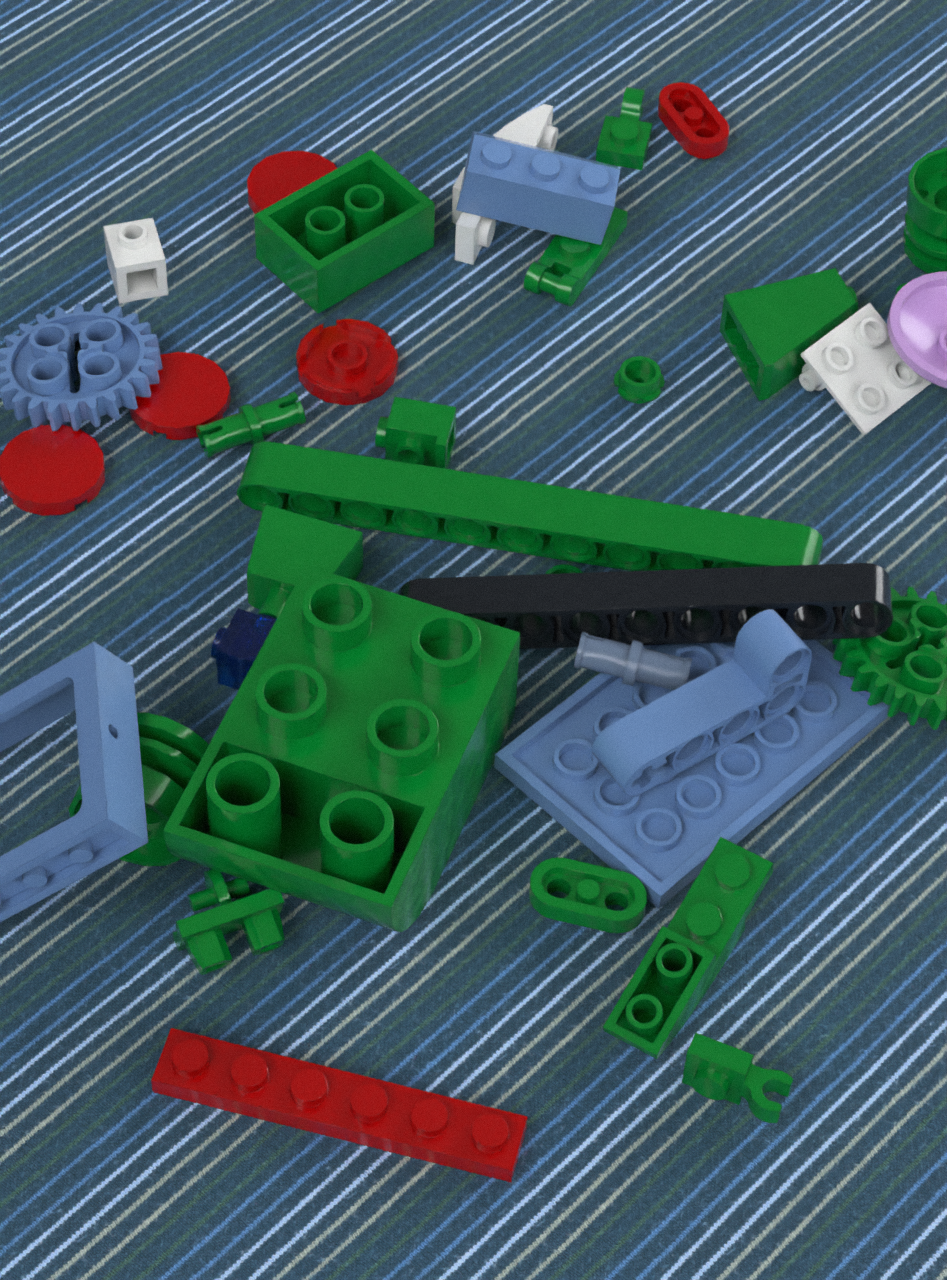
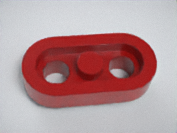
M685 82L672 83L661 90L658 101V116L684 151L700 159H709L721 155L728 145L729 124L699 87Z

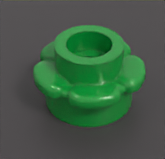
M643 356L631 357L625 360L620 370L614 376V385L618 387V394L623 399L636 404L651 402L657 399L661 394L660 388H663L665 383L659 365L654 360Z

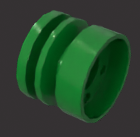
M947 147L927 153L914 163L908 176L907 212L905 214V229L903 233L904 250L914 266L928 274L947 271Z
M137 712L148 843L119 859L142 866H166L179 861L180 858L174 856L168 850L164 840L163 829L209 744L190 728L174 720L146 712ZM81 782L68 808L70 818L78 813L82 805Z

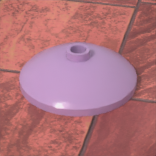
M946 271L922 275L904 285L893 299L887 319L888 334L900 358L922 378L947 389Z

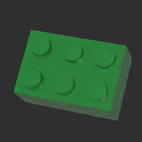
M371 149L254 215L256 258L319 314L434 247L435 203Z

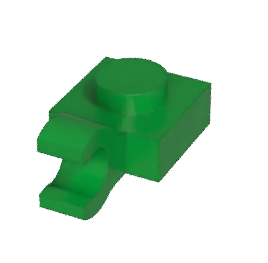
M626 87L620 118L605 116L596 149V161L614 166L643 170L652 133V123L641 121L645 90Z
M695 1033L687 1051L682 1083L693 1087L700 1095L712 1100L725 1099L739 1105L743 1097L747 1100L750 1111L756 1118L767 1123H777L782 1105L768 1100L764 1093L776 1092L788 1097L793 1078L780 1070H768L753 1065V1054Z

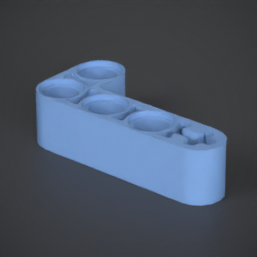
M767 609L759 612L749 619L738 632L733 659L607 726L593 742L592 754L629 796L641 794L790 712L804 695L812 659V650L776 611Z

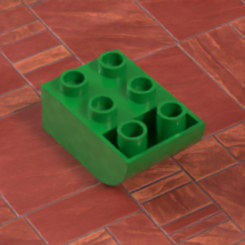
M306 565L163 829L164 840L168 850L176 857L397 932L407 930L419 917L433 894L495 760V754L499 751L514 719L520 632Z

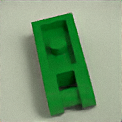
M614 207L601 245L556 235L538 262H533L528 268L523 284L524 289L537 295L544 291L554 295L556 302L569 307L572 306L626 228L628 212Z

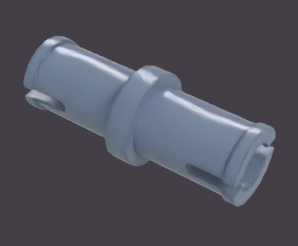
M582 632L574 667L622 677V684L633 686L634 681L675 690L687 683L692 658H682L643 648L644 642L633 640L632 644L629 645Z

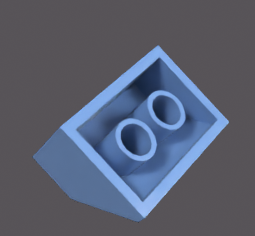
M473 131L456 210L601 245L614 209L620 169L614 165Z

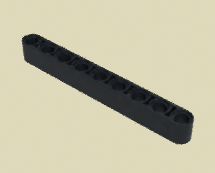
M870 563L421 578L410 580L403 584L398 593L408 598L520 632L519 649L578 647L582 632L629 645L632 644L633 640L644 642L643 645L736 642L738 632L743 625L753 616L767 609L776 611L801 640L875 637L886 632L893 621L889 575L882 567Z

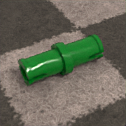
M291 392L286 396L255 407L248 403L238 408L239 413L205 425L196 426L200 445L202 448L206 447L204 449L205 456L210 458L217 453L248 442L253 446L255 443L264 441V437L298 424H305L306 417L301 401L296 402L298 401V395L295 392Z

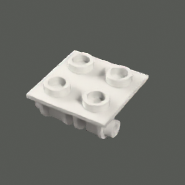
M870 302L800 354L806 362L802 368V374L799 376L802 387L810 392L813 390L821 391L826 388L863 436L931 384V382L914 372L900 358L891 343L886 322Z

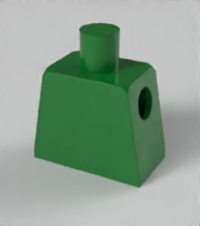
M266 505L262 512L247 568L248 603L252 607L260 609L256 616L258 626L270 633L306 565L355 580L363 568V532Z

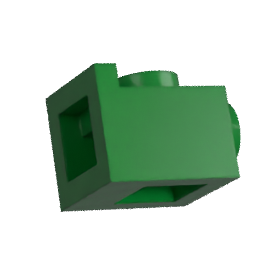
M394 397L389 417L381 416L378 421L375 446L385 449L386 460L448 469L456 439L457 407Z

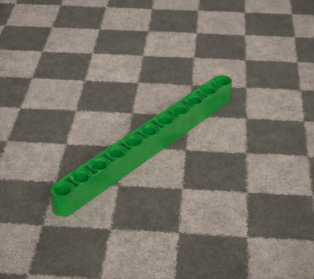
M269 441L258 442L252 446L237 489V496L242 503L263 512L266 505L334 524L627 571L819 565L824 543L822 535L817 530L798 523Z

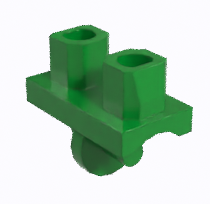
M211 869L204 872L207 889L188 895V900L193 912L212 905L213 909L176 921L177 931L172 934L178 951L187 949L199 973L204 975L231 964L232 957L224 935L244 930L253 956L280 948L285 940L282 921L279 915L284 905V899L281 892L267 889L232 902L231 899L250 893L247 881L236 878L225 882L220 871Z

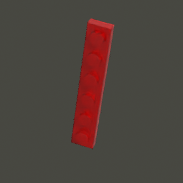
M174 1028L170 1029L151 1079L154 1093L507 1182H512L527 1129L528 1116Z

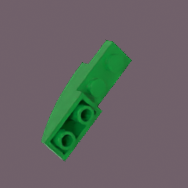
M720 837L667 928L661 927L605 1022L603 1031L658 1059L700 1003L745 930V920L773 873V863Z

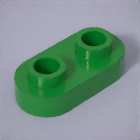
M557 857L544 860L534 868L530 877L529 899L533 908L546 918L609 933H625L635 929L642 922L645 915L647 892L642 882L630 873ZM559 891L565 893L567 897L559 898L550 895V893ZM610 905H619L623 907L625 910L615 911L608 909L607 907Z

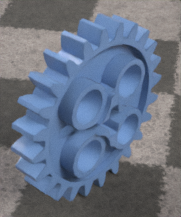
M77 303L73 313L68 314L61 307H56L55 317L50 319L39 313L36 315L37 325L19 324L21 336L6 335L4 338L7 348H0V398H2L4 409L6 411L14 409L15 417L18 421L30 416L32 427L35 428L49 420L52 431H57L64 422H70L73 431H78L84 420H90L92 425L99 427L101 423L100 416L106 414L115 420L120 419L118 410L120 407L123 406L136 410L138 408L136 396H151L149 385L159 383L158 370L163 369L157 335L151 333L150 324L148 322L139 324L137 313L123 317L120 306L115 307L108 313H104L102 303L96 304L91 312H84L81 303ZM79 340L81 350L78 352L77 360L81 380L80 390L76 393L74 382L77 380V363L74 349L75 342Z

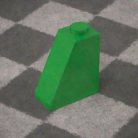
M832 268L724 295L719 331L756 397L761 401L769 399L802 374V368L806 362L800 354L858 311V299L854 289L851 286H846L837 269Z

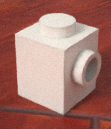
M153 218L103 226L107 264L119 304L168 295L166 260Z

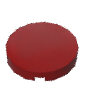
M302 150L283 151L268 156L253 167L247 178L248 205L253 213L256 214L334 171L337 167L333 162L319 154Z
M340 319L336 320L335 326L324 328L323 323L312 328L301 339L296 353V367L299 381L311 395L327 403L345 406L363 404L382 396L394 384L398 372L397 349L391 344V337L385 330L367 321Z
M186 352L161 354L163 369L158 370L160 381L158 384L149 385L151 390L150 397L136 396L138 408L136 410L129 409L131 419L143 431L154 435V430L158 433L166 434V439L185 440L198 437L196 426L222 419L227 407L229 409L231 395L226 373L214 361L199 354Z
M40 425L23 431L7 443L0 455V486L5 495L7 493L13 499V504L21 510L37 515H64L75 511V505L82 503L86 499L87 503L97 497L105 482L104 454L97 441L81 429L73 431L70 426L61 425L57 431H52L51 425Z

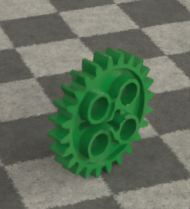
M891 587L893 621L888 630L870 638L833 639L832 644L836 645L832 657L834 660L842 662L838 672L840 676L855 677L850 688L853 692L867 690L871 693L867 702L868 705L873 706L883 702L888 705V717L892 718L901 711L907 713L909 725L914 726L919 717L927 719L933 730H937L941 720H946L947 722V603L945 605L938 603L936 593L930 591L927 598L923 599L919 598L913 587H908L905 596H900Z

